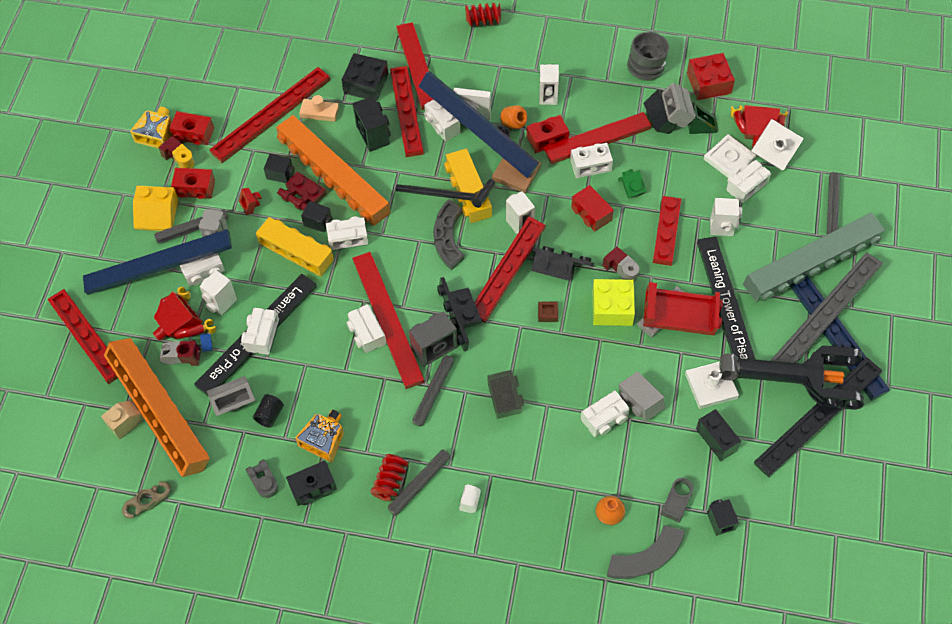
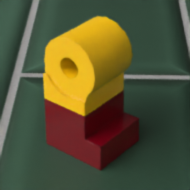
M173 136L158 147L161 156L165 160L172 158L178 163L179 168H193L195 163L192 153Z

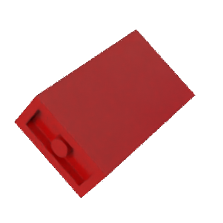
M649 282L645 291L643 326L714 336L717 329H720L722 325V317H719V311L722 310L723 300L720 299V292H715L714 296L671 291L657 289V283Z

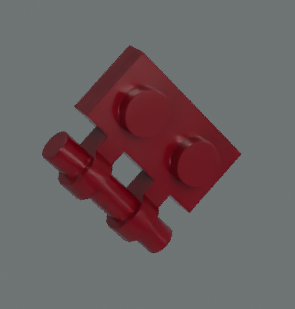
M298 171L285 184L289 190L280 188L277 191L282 200L294 204L296 209L303 211L309 201L318 203L327 194L325 188Z

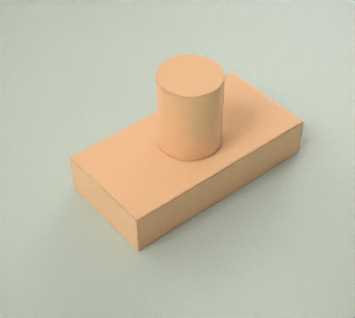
M316 95L312 100L303 99L299 114L301 118L335 122L339 103L325 102L321 96Z

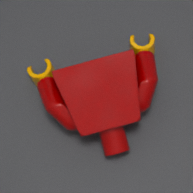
M739 105V109H734L731 106L730 115L734 117V121L740 133L744 134V138L753 140V149L771 119L785 127L788 111L782 114L780 113V108L745 105L742 110V106Z
M179 287L178 293L172 291L170 295L160 300L157 312L154 315V319L160 326L153 332V335L158 340L162 341L167 335L178 340L202 334L204 331L207 334H214L216 332V326L208 327L213 325V320L207 319L204 325L201 324L203 321L187 302L191 296L189 291L186 292L185 287Z

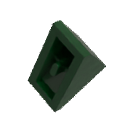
M692 102L695 118L688 124L689 134L718 132L716 117L695 102Z

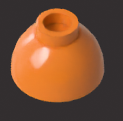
M615 496L603 497L596 505V516L606 525L618 524L625 516V506Z

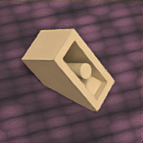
M133 400L117 403L101 416L106 426L119 440L144 420Z

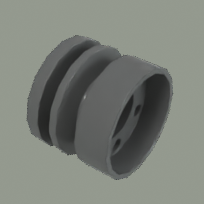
M654 32L637 34L633 38L627 66L629 72L642 80L659 78L663 73L669 51L668 41L660 34Z

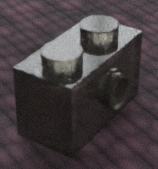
M512 370L488 375L487 384L497 419L520 414L524 401L522 395H518L517 387H519L517 376H513Z

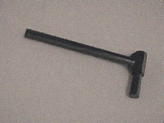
M489 179L485 186L475 193L400 184L396 185L395 190L396 192L469 200L474 207L480 208L489 196V192L495 185V182Z

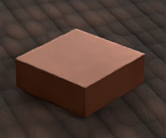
M538 302V322H558V302Z

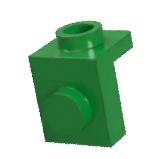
M633 169L622 172L623 176L618 178V181H622L628 198L647 192L640 170L633 172Z

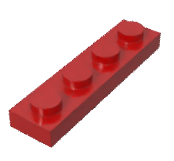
M662 196L653 263L672 266L681 198Z

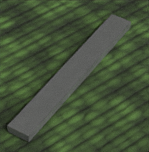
M866 252L770 361L797 363L882 267L883 263Z

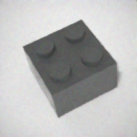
M444 311L439 314H433L427 321L421 324L418 323L409 330L411 349L424 367L458 348L457 329Z

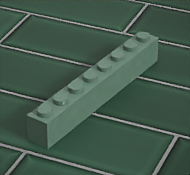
M871 212L748 274L743 285L755 302L762 299L766 301L778 291L781 293L787 290L791 284L795 283L797 285L801 283L806 276H815L822 268L826 267L828 269L840 259L842 261L846 260L855 251L859 253L867 245L877 244L882 239L881 236L885 229Z

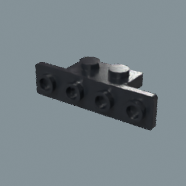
M534 246L531 250L536 252L531 271L568 281L571 277L574 262L591 267L595 265V263L591 262L592 258L580 256L579 259L573 258V253L565 251L557 254L554 253V248L543 246L542 249L535 248Z
M441 277L439 285H437L438 294L440 297H443L444 310L446 313L449 312V319L457 329L458 346H462L463 351H468L469 340L464 328L481 324V317L469 287L450 292L445 278Z

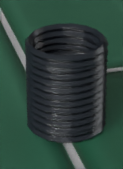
M265 394L252 417L258 424L271 428L284 404L279 398Z

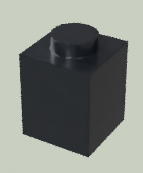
M269 154L264 166L266 179L286 183L294 175L295 168L292 165L291 158Z
M312 201L308 202L301 215L303 226L322 233L327 228L326 223H330L333 220L330 208Z
M718 499L709 505L707 515L716 536L737 529L739 520L730 499L725 501Z

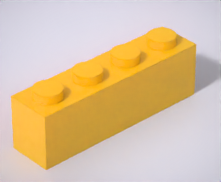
M467 148L446 154L444 168L446 173L451 175L450 182L453 188L456 187L458 192L475 193L483 188ZM488 197L480 208L474 207L469 200L458 199L459 203L462 202L464 216L469 218L470 223L492 217V205Z
M268 217L256 232L260 245L320 277L334 261L332 250L329 246L317 243L312 237L302 235L297 229L287 227L278 219L274 220Z

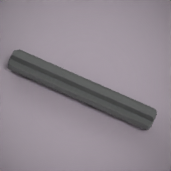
M831 172L829 175L826 235L838 229L840 174L838 172Z
M225 209L219 210V211H222V212H223L224 217H225V220H227V219H228V215H227L226 210H225ZM202 217L156 232L154 234L156 242L162 243L199 230Z
M443 356L412 419L414 425L423 426L454 363L453 357Z
M442 449L391 502L388 510L393 515H397L450 459L449 453Z

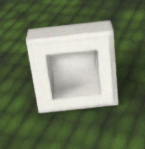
M468 484L465 485L459 506L460 511L476 512L481 493L479 488Z

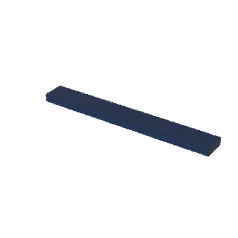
M426 72L418 87L526 178L531 177L539 162L432 72Z
M226 229L83 275L84 292L89 295L232 249L230 232Z
M808 276L801 283L790 285L810 315L824 301V297ZM837 317L823 334L832 346L859 349L862 353L863 361L867 357ZM859 364L853 365V366L847 367V368H848V369L850 370V372H851V371L854 370ZM879 375L864 391L872 401L887 394L890 389Z

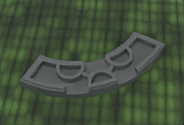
M448 199L437 214L433 234L434 244L439 257L452 270L464 259V254L458 249L453 239L454 225L463 213V210Z
M664 525L660 536L648 549L628 556L612 554L607 577L634 579L635 577L649 575L657 571L674 556L685 531Z

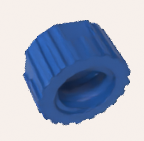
M200 334L202 352L212 351L211 334Z

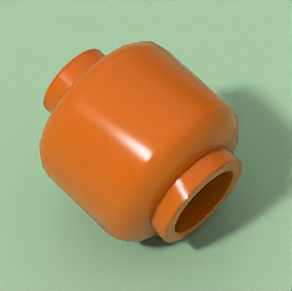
M507 106L501 112V123L509 130L521 129L527 123V113L522 106Z

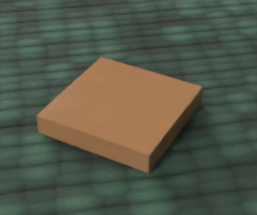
M503 158L492 175V180L526 193L541 167V162L538 161L539 164L531 177L526 178Z

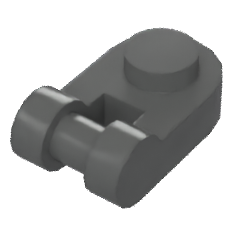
M263 459L258 462V465L250 466L245 470L258 494L263 498H271L276 495L278 484L266 461ZM263 471L265 476L258 479L256 475Z

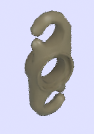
M160 481L158 485L165 487V492L161 494L157 493V485H154L151 489L139 491L136 496L124 503L122 514L126 518L133 519L134 514L127 511L130 506L136 507V515L140 514L143 510L153 509L158 503L169 496L171 491L170 485L165 481ZM145 495L152 496L149 504H141L142 497Z

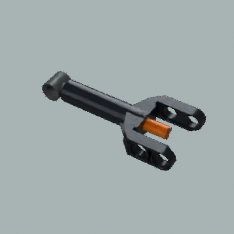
M823 345L814 351L811 357L803 364L741 358L738 362V357L734 354L727 353L720 356L719 370L722 373L721 379L734 380L739 376V378L797 383L804 385L809 396L821 407L857 410L864 406V396L857 391L823 388L824 382L843 384L844 378L843 372L824 370L823 364L847 367L857 365L862 361V353L859 349Z

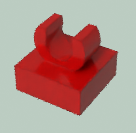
M249 188L241 190L239 203L246 215L253 214L254 208L260 206L258 200L262 199L259 192L251 193Z

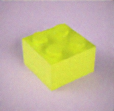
M594 279L592 290L593 325L633 326L635 316L633 280Z

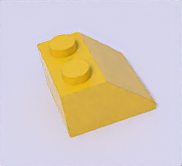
M137 186L133 199L134 229L162 231L173 227L179 201L175 189L171 187Z

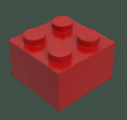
M724 53L689 59L687 75L697 101L732 94L735 79Z

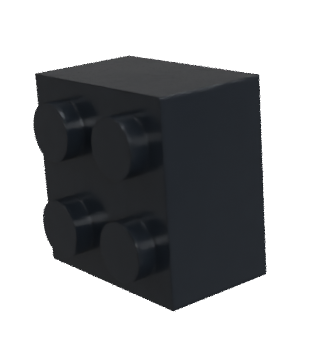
M353 53L341 80L343 93L364 99L373 96L375 101H378L389 75L387 61Z
M370 96L352 103L356 127L369 152L390 145L389 137L391 133L388 128L390 123L388 117L382 114L383 110L380 102H376L374 97Z

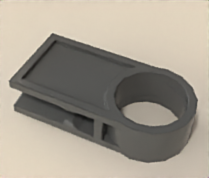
M678 478L674 481L660 515L680 522L693 493L691 481L686 478ZM677 484H685L688 486L690 493L684 496L679 495L674 487Z

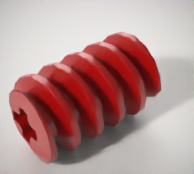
M500 2L498 7L495 3H492L491 8L488 3H485L484 9L481 4H478L477 9L474 4L471 5L470 10L465 5L466 22L469 23L470 27H472L473 22L479 26L480 21L486 26L487 20H489L491 25H493L494 20H496L497 24H500Z
M386 454V457L382 459V465L379 467L380 472L377 473V479L374 481V487L371 489V494L374 497L386 502L392 501L390 497L398 496V493L393 489H400L401 486L396 481H403V477L399 474H406V470L402 467L409 466L407 461L393 454Z

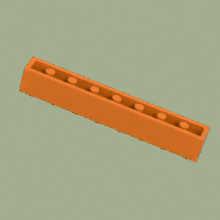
M294 115L276 127L277 138L280 143L286 144L293 155H298L305 166H309L317 177L320 176L329 188L332 187L340 199H345L352 210H357L360 216L364 217L365 222L375 226L390 214L389 202Z
M131 338L109 342L104 357L180 475L185 477L203 472L210 459L208 453L204 450L197 436L194 435L187 421L178 411L177 406L149 367L148 362L143 358L138 347Z

